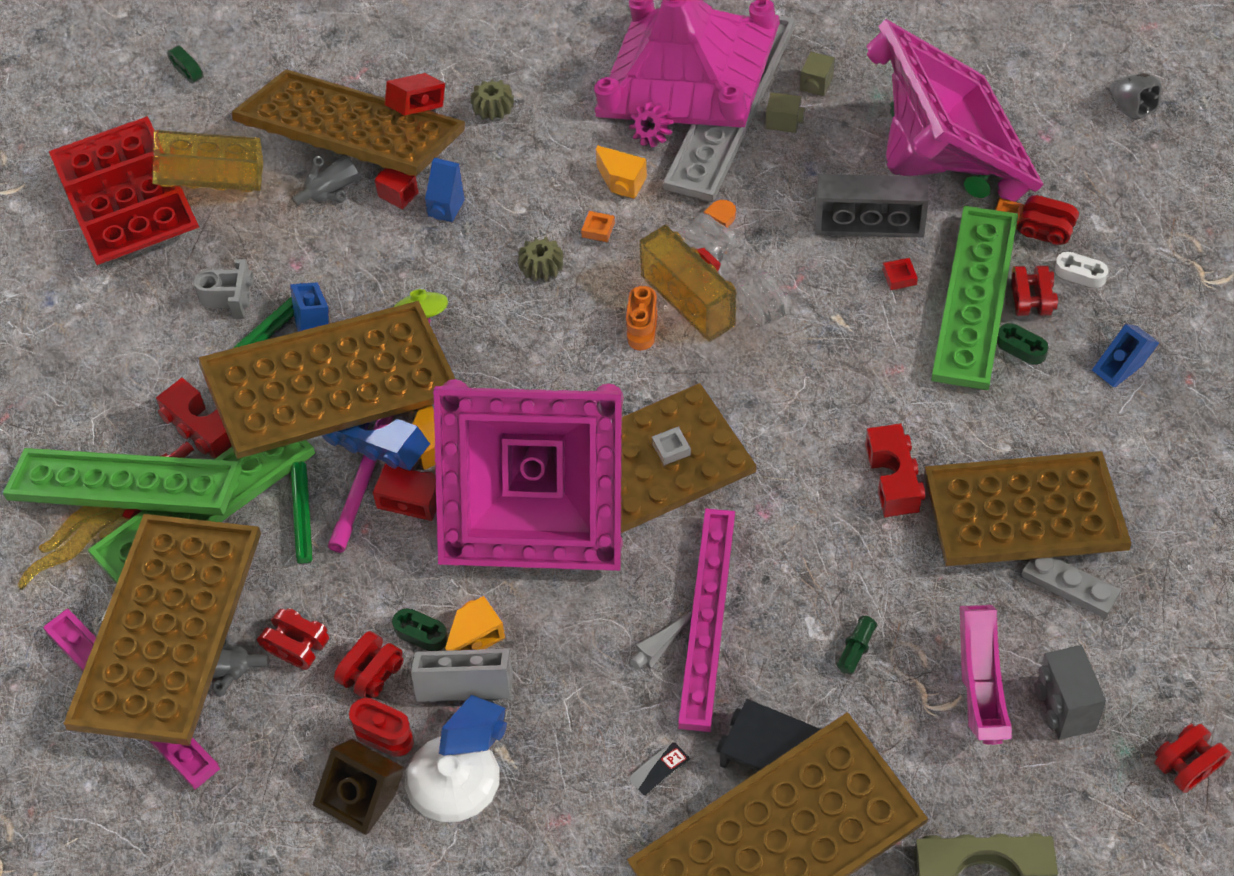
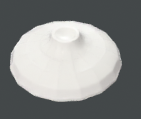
M441 737L428 741L413 754L405 771V790L411 805L424 817L438 822H461L478 815L492 802L499 787V766L490 749L447 756L438 754Z

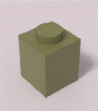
M810 51L801 70L800 91L825 96L834 76L835 57Z
M771 92L766 109V129L796 133L798 123H803L805 116V107H801V96Z

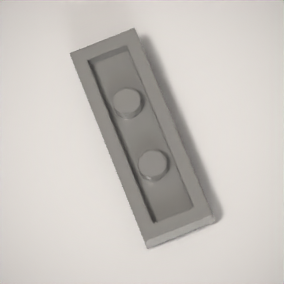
M1055 557L1030 559L1023 569L1021 576L1105 619L1108 617L1121 593V589Z

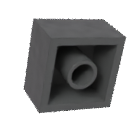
M1078 645L1045 653L1042 665L1039 667V676L1034 684L1038 700L1043 701L1047 709L1046 719L1050 729H1055L1059 740L1095 732L1106 699L1083 646Z

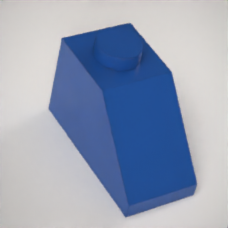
M434 157L425 196L427 213L429 217L437 220L453 222L465 200L459 163Z
M318 282L290 284L295 324L298 332L329 324L328 305Z
M1125 324L1092 371L1112 387H1117L1144 365L1160 342L1140 327Z
M471 695L442 727L438 754L447 756L488 750L496 740H501L507 727V723L504 722L506 708Z

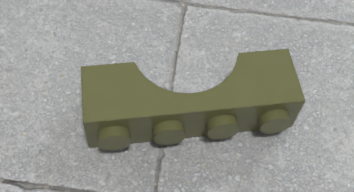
M1029 833L1023 837L994 834L990 837L975 838V836L970 834L959 835L956 838H941L937 835H928L922 839H916L914 861L916 876H958L966 868L977 864L997 866L1011 876H1058L1053 836H1043L1040 833Z

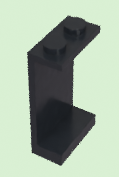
M746 699L742 709L736 708L730 722L732 729L729 735L723 734L719 741L717 752L720 753V766L726 769L730 759L760 771L821 729Z

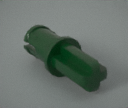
M860 616L852 635L845 639L846 646L837 662V668L841 673L853 674L862 655L868 652V643L878 626L877 622L871 617Z

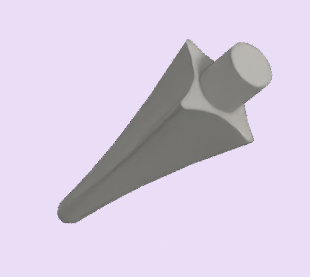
M688 612L669 627L636 644L638 653L630 660L632 666L639 670L644 664H647L652 669L673 639L691 621L692 612Z

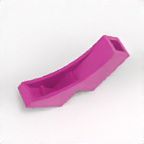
M992 605L959 606L962 682L967 687L968 726L979 741L983 740V744L999 745L1003 743V740L1012 739V726L1006 708L1001 678L997 609Z

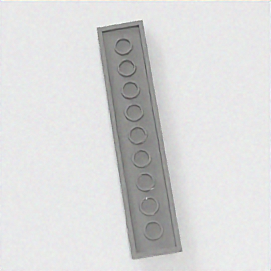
M749 9L747 10L745 16H750ZM779 16L780 24L745 128L692 124L663 182V190L714 202L793 33L795 19Z

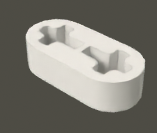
M1063 252L1056 259L1055 273L1062 279L1091 288H1099L1106 283L1108 267L1099 260L1073 252Z

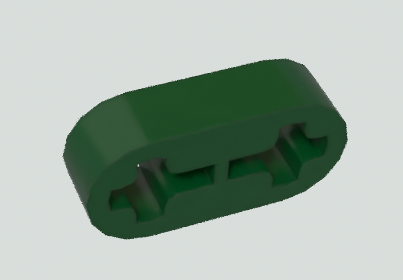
M180 45L167 51L168 58L174 68L191 84L204 77L198 63Z
M1013 323L1004 324L999 328L997 345L1000 349L1032 365L1041 364L1046 360L1049 347L1045 339Z
M409 608L401 609L393 616L392 625L394 632L400 639L427 651H439L446 646L448 634L442 622ZM409 620L412 621L413 626L406 625L405 628H402L401 623L407 624ZM436 632L439 633V638L433 637L431 640L428 639L427 634L434 635Z

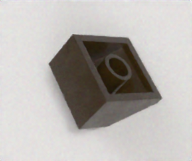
M350 739L331 748L312 805L366 835L371 831L395 797L405 767L354 739Z

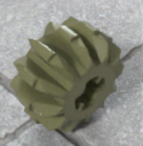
M493 78L490 82L482 80L481 85H475L471 93L470 100L475 115H480L482 120L490 118L493 122L494 118L497 117L503 120L504 114H510L512 107H514L512 89L510 85L504 84L503 80L494 82Z
M547 236L543 240H538L535 237L533 242L525 241L524 247L519 248L518 267L520 271H523L525 278L532 277L535 282L543 278L547 282L549 276L556 278L558 271H562L564 255L556 240L549 242Z

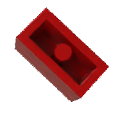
M427 73L388 80L386 82L384 105L404 116L441 108L444 102L445 83Z
M385 464L373 490L376 508L432 521L437 510L436 475L428 471H408L400 467L395 469Z

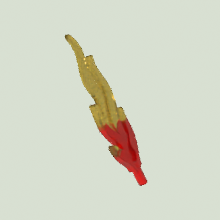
M186 441L170 455L165 453L161 457L185 458L194 451V448ZM94 506L81 507L65 521L50 540L39 545V550L41 553L52 551L58 548L79 528L77 533L64 546L35 561L22 575L18 588L23 590L39 572L75 558L97 533L100 532L98 536L102 540L140 513L141 510Z

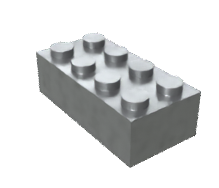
M818 174L815 235L924 238L929 203L928 176Z

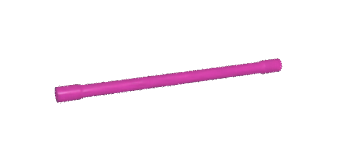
M393 416L376 420L373 430L389 425L392 422ZM365 455L362 457L342 513L335 524L328 543V548L334 552L342 553L346 549L353 530L354 520L377 460L373 461Z

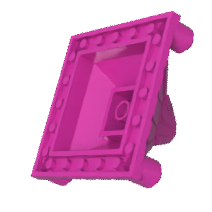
M629 0L632 21L609 77L600 79L594 85L597 100L595 107L596 117L632 120L630 118L632 114L638 115L636 110L638 106L645 108L646 102H651L653 106L657 103L662 104V111L669 110L670 114L666 120H673L674 123L745 128L780 24L779 15H775L773 2L770 0H755L749 6L750 16L712 9L703 0H662L658 9H655L653 0Z
M885 19L878 26L880 33L867 44V56L875 64L885 65L891 61L894 73H892L895 116L892 119L886 152L888 169L893 174H900L902 176L942 173L946 170L987 176L993 174L1002 178L998 182V194L1001 198L1017 202L1029 190L1037 192L1044 184L986 77Z
M456 379L445 382L443 386H435L433 391L439 565L621 570V551L623 546L621 537L622 405L624 396L619 387L607 383L602 384L595 391L468 388L464 382Z

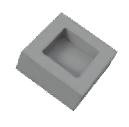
M679 426L652 436V444L663 465L691 455V448Z

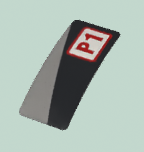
M673 742L637 769L629 777V780L646 796L667 776L688 762L690 757Z

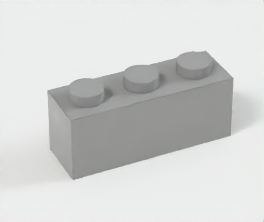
M509 649L415 652L411 675L416 702L466 701L471 695L481 699L497 700L511 698L513 672Z

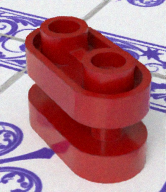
M1033 195L1026 200L1023 213H1021L1017 222V229L1025 237L1049 242L1054 245H1064L1070 240L1073 227L1076 225L1079 217V211L1069 203Z
M1013 266L1011 287L1016 316H1029L1031 307H1037L1039 316L1052 315L1053 310H1057L1058 295L1052 291L1054 287V272L1049 271L1048 266H1035L1034 274H1027L1025 266ZM1029 285H1034L1035 296H1030Z
M287 608L286 610L278 609L271 619V623L276 629L264 628L258 636L257 642L268 653L300 669L308 670L316 659L311 649L321 651L330 638L327 634L328 630L323 624L315 620L310 622L302 618L297 611Z
M368 631L362 635L339 663L334 674V680L345 688H349L355 683L354 693L361 698H375L383 690L384 683L390 675L397 673L404 661L402 649L392 643H387L382 647V637L372 631Z
M371 698L359 699L350 707L349 718L355 736L361 743L393 757H401L410 752L414 745V738L409 720L403 712Z
M1189 724L1178 735L1179 739L1172 744L1167 741L1156 750L1154 755L1157 759L1154 764L1164 774L1175 770L1178 775L1173 783L1183 793H1187L1218 770L1228 760L1231 751L1221 742L1211 747L1207 742L1211 738L1212 733L1203 724L1196 726ZM1198 752L1201 756L1188 765L1185 761Z

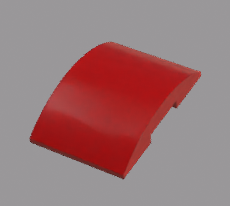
M148 116L49 151L96 265L199 228L198 222L182 188L177 182Z

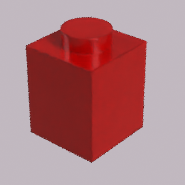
M385 168L374 179L378 197L402 210L419 194L416 176L406 175L401 171Z

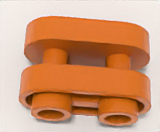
M638 286L631 290L628 298L626 313L627 342L635 350H646L652 347L655 342L658 319L657 294L651 287Z

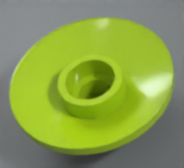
M417 289L412 291L409 296L397 302L394 307L419 301L426 317L430 318L447 308L448 299L441 293Z

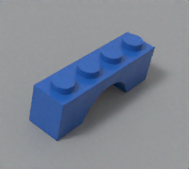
M399 419L376 430H367L368 422L322 435L323 439L333 446L338 444L344 446L352 453L360 452L373 461L379 459L392 468L400 467L408 471L412 469L430 445L418 426Z

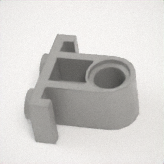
M235 259L236 270H204L195 276L193 280L194 287L202 306L206 308H230L233 319H244L246 307H250L249 286L254 284L253 270H249L246 259Z

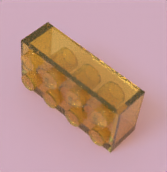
M153 131V184H159L163 187L173 185L186 186L191 189L205 187L219 191L226 189L240 190L242 192L261 191L263 157L260 138Z
M665 224L639 240L641 277L709 342L736 326L737 291L735 286L730 281H726L721 277L712 264L705 262L695 248H690L678 232H673Z

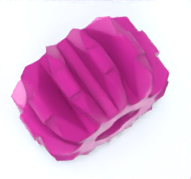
M646 102L645 108L638 106L636 108L638 115L632 114L630 116L635 121V124L629 125V129L636 130L632 137L640 139L642 146H646L649 143L651 147H656L658 141L665 143L666 138L664 134H672L667 125L674 123L673 120H666L670 111H662V104L659 103L653 106L651 102ZM649 120H654L651 122L655 123L654 129H649L651 128V126H648Z

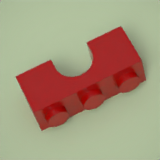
M183 377L156 397L160 408L158 410L160 417L167 424L172 422L183 438L192 439L197 449L203 455L208 453L215 459L232 447L217 409L207 416H198L206 410L201 393Z
M902 423L867 428L865 447L871 469L888 468L895 472L891 475L879 477L878 496L884 517L919 513L921 500H925V489L923 483H918L917 480L918 464L916 458H911L910 455L912 445L909 434H904Z

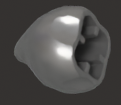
M1139 72L1122 80L1112 82L1110 91L1122 113L1130 118L1139 119L1154 113L1158 109L1162 86L1157 77Z

